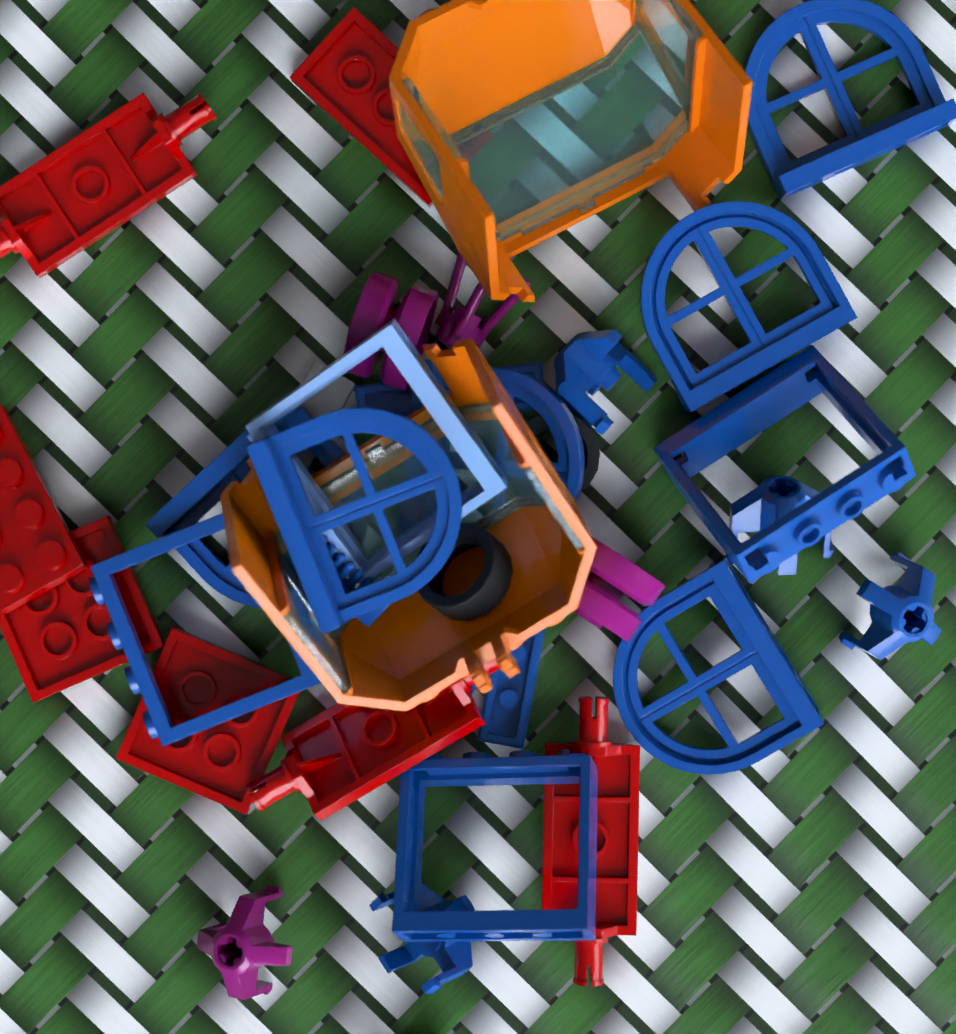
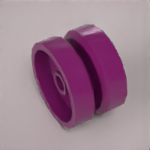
M373 271L354 310L347 334L344 354L395 319L422 356L424 352L422 345H426L438 303V291L414 284L405 293L399 310H396L400 295V286L397 278ZM383 347L347 372L363 378L369 377L375 371L382 353H384L380 374L383 384L406 392L410 387Z
M592 537L597 548L578 608L573 612L597 628L601 629L604 626L629 642L642 621L639 614L621 603L620 600L625 594L643 606H653L666 586L616 551Z

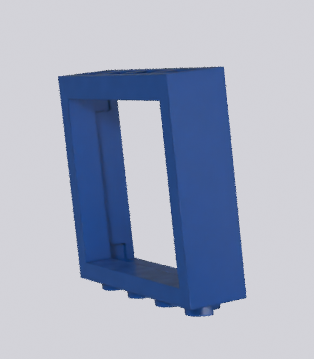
M813 345L653 448L668 478L749 583H752L764 574L774 571L779 564L804 548L814 545L824 535L847 520L856 518L864 509L889 493L899 490L906 482L916 476L903 443ZM812 368L813 372L805 376L804 373ZM823 393L874 450L877 456L743 543H740L691 480V477ZM683 452L684 455L676 461L673 459V457Z
M223 513L90 566L94 577L89 578L92 594L99 605L105 603L112 620L106 624L110 639L117 650L123 648L130 665L124 668L128 684L134 694L141 693L147 707V711L142 713L145 726L152 739L159 737L162 747L322 683L288 641L301 675L177 725L173 724L113 574L224 530ZM290 606L289 613L293 624L318 654L312 637Z
M568 749L557 751L556 756H538L537 753L526 750L510 752L509 757H491L490 754L484 752H467L462 755V758L444 759V756L440 754H433L401 773L392 932L403 942L595 940L598 768L591 755L570 753ZM579 783L577 909L420 911L426 787Z

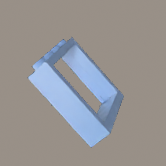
M395 319L256 415L245 426L250 433L247 435V438L251 443L279 432L273 423L383 347L478 480L461 492V518L507 488V476ZM291 454L314 514L318 515L333 509L334 506L296 454ZM437 509L395 537L403 558L429 541L435 526ZM346 523L322 532L328 536L329 543L337 548L333 558L340 552L346 555V559L338 567L339 569L347 561H353L355 568L348 575L349 577L357 569L364 571V577L359 581V584L366 577L373 579L394 565L386 544L368 555Z

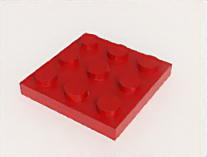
M105 516L70 531L89 568L7 614L0 612V629L33 703L128 662L123 648L117 650L110 639L106 624L112 620L105 603L99 605L96 602L89 585V578L94 577L90 566L126 552L111 516ZM133 567L114 573L113 575L145 654L164 647L165 641Z
M176 627L171 628L153 670L154 677L174 725L293 678ZM300 692L163 747L159 737L152 739L147 731L142 715L143 712L147 711V707L142 697L116 759L247 815L253 803L249 795L253 792H247L246 785L265 775Z

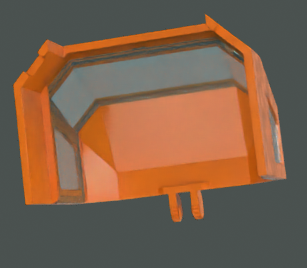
M452 0L438 8L426 10L417 18L408 22L389 76L397 138L406 151L455 246L491 300H506L510 294H517L522 302L535 303L534 293L510 260L513 256L666 177L671 179L695 212L711 204L707 195L720 181L729 184L742 170L752 80L689 0Z
M473 339L456 341L451 350L441 351L437 343L422 345V347L450 390L447 393L508 478L507 488L461 518V522H472L486 529L504 545L511 556L513 573L509 589L499 605L485 616L471 621L452 620L425 602L419 592L416 591L410 596L391 603L370 626L364 625L355 617L346 624L343 622L340 628L321 634L250 457L246 463L251 470L241 483L231 481L220 495L232 571L338 704L408 711L420 703L432 700L441 690L461 678L469 676L478 690L485 694L493 689V685L483 665L497 658V664L502 672L507 674L509 678L520 673V669L511 651L518 648L524 640L544 628L560 623L569 613L578 608L597 547L574 498ZM425 406L407 416V418L425 428L443 447L455 468L461 492L478 481ZM376 435L358 446L376 492L427 472L421 461L409 449L390 438ZM349 453L311 475L334 508L366 496ZM435 489L383 509L394 537L437 509ZM373 513L346 523L368 555L386 544ZM423 545L403 558L406 566L417 558ZM474 547L463 551L451 561L445 571L442 583L445 595H457L475 583L484 563V553L481 548ZM392 565L373 578L374 582L397 573L395 566Z

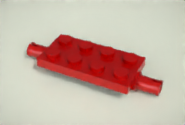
M199 92L194 98L166 116L163 113L158 115L146 95L142 93L1 185L0 259L12 251L15 254L20 252L36 276L42 278L196 177L198 174L180 147L183 145L181 140L211 120L217 119L201 93Z
M497 658L483 665L489 675L500 669L496 661ZM470 676L461 678L441 690L432 700L420 703L408 711L338 703L280 737L287 752L286 756L281 760V766L253 783L250 782L246 785L247 792H253L249 795L256 808L262 812L268 806L296 790L305 795L313 814L322 821L486 724L470 693L472 691L471 686L474 685Z
M582 696L578 699V702H580L579 739H575L574 742H545L544 756H556L557 751L568 749L570 753L591 755L598 768L595 940L572 941L575 942L573 984L587 986V967L590 966L591 987L604 984L603 943L608 942V937L616 935L636 936L640 745L612 743L611 740H607L609 698L595 697V716H592L591 696ZM579 783L544 784L541 910L577 909Z

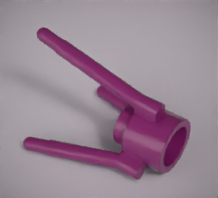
M458 252L444 304L435 321L440 326L435 337L451 346L459 340L473 339L477 347L480 348L488 333L520 298L517 294H510L480 328H477L482 319L474 315V312L486 292L479 282L465 308L456 306L452 314L466 261ZM525 279V282L530 287V281Z

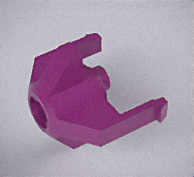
M265 885L263 890L239 896L227 924L221 923L199 930L197 948L210 955L214 965L221 971L229 997L246 1000L260 994L268 995L272 990L273 983L257 980L258 968L263 965H291L293 946L275 943L270 931L263 925L265 902L282 897L283 889L279 887Z

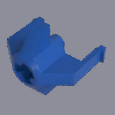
M615 329L578 333L554 359L557 395L589 428L593 425L595 427L594 431L601 435L614 422L588 394L593 396L601 387L609 391L622 377L617 371V365L646 392L658 381L653 372L649 371L618 342L622 335Z
M767 476L757 488L730 504L729 528L737 539L738 533L759 532L819 492L789 476ZM831 531L821 538L823 558H830L834 552ZM726 553L729 564H734ZM798 553L779 564L777 567L778 575L796 574Z
M901 552L893 553L890 557V560L906 569L897 585H889L882 588L866 578L856 593L870 603V617L872 620L871 625L861 640L843 631L839 635L841 643L851 650L855 646L879 660H882L907 642L921 640L932 646L942 631L934 623V611L932 608L936 575L923 566L912 562Z
M421 884L420 911H475L466 895L459 897L455 901L446 900ZM382 892L369 905L372 911L393 904L394 892L386 895ZM471 941L408 942L404 946L385 953L378 958L387 973H391L418 961L423 956L434 957L443 973L431 978L421 986L424 994H433L442 984L462 976L473 967Z

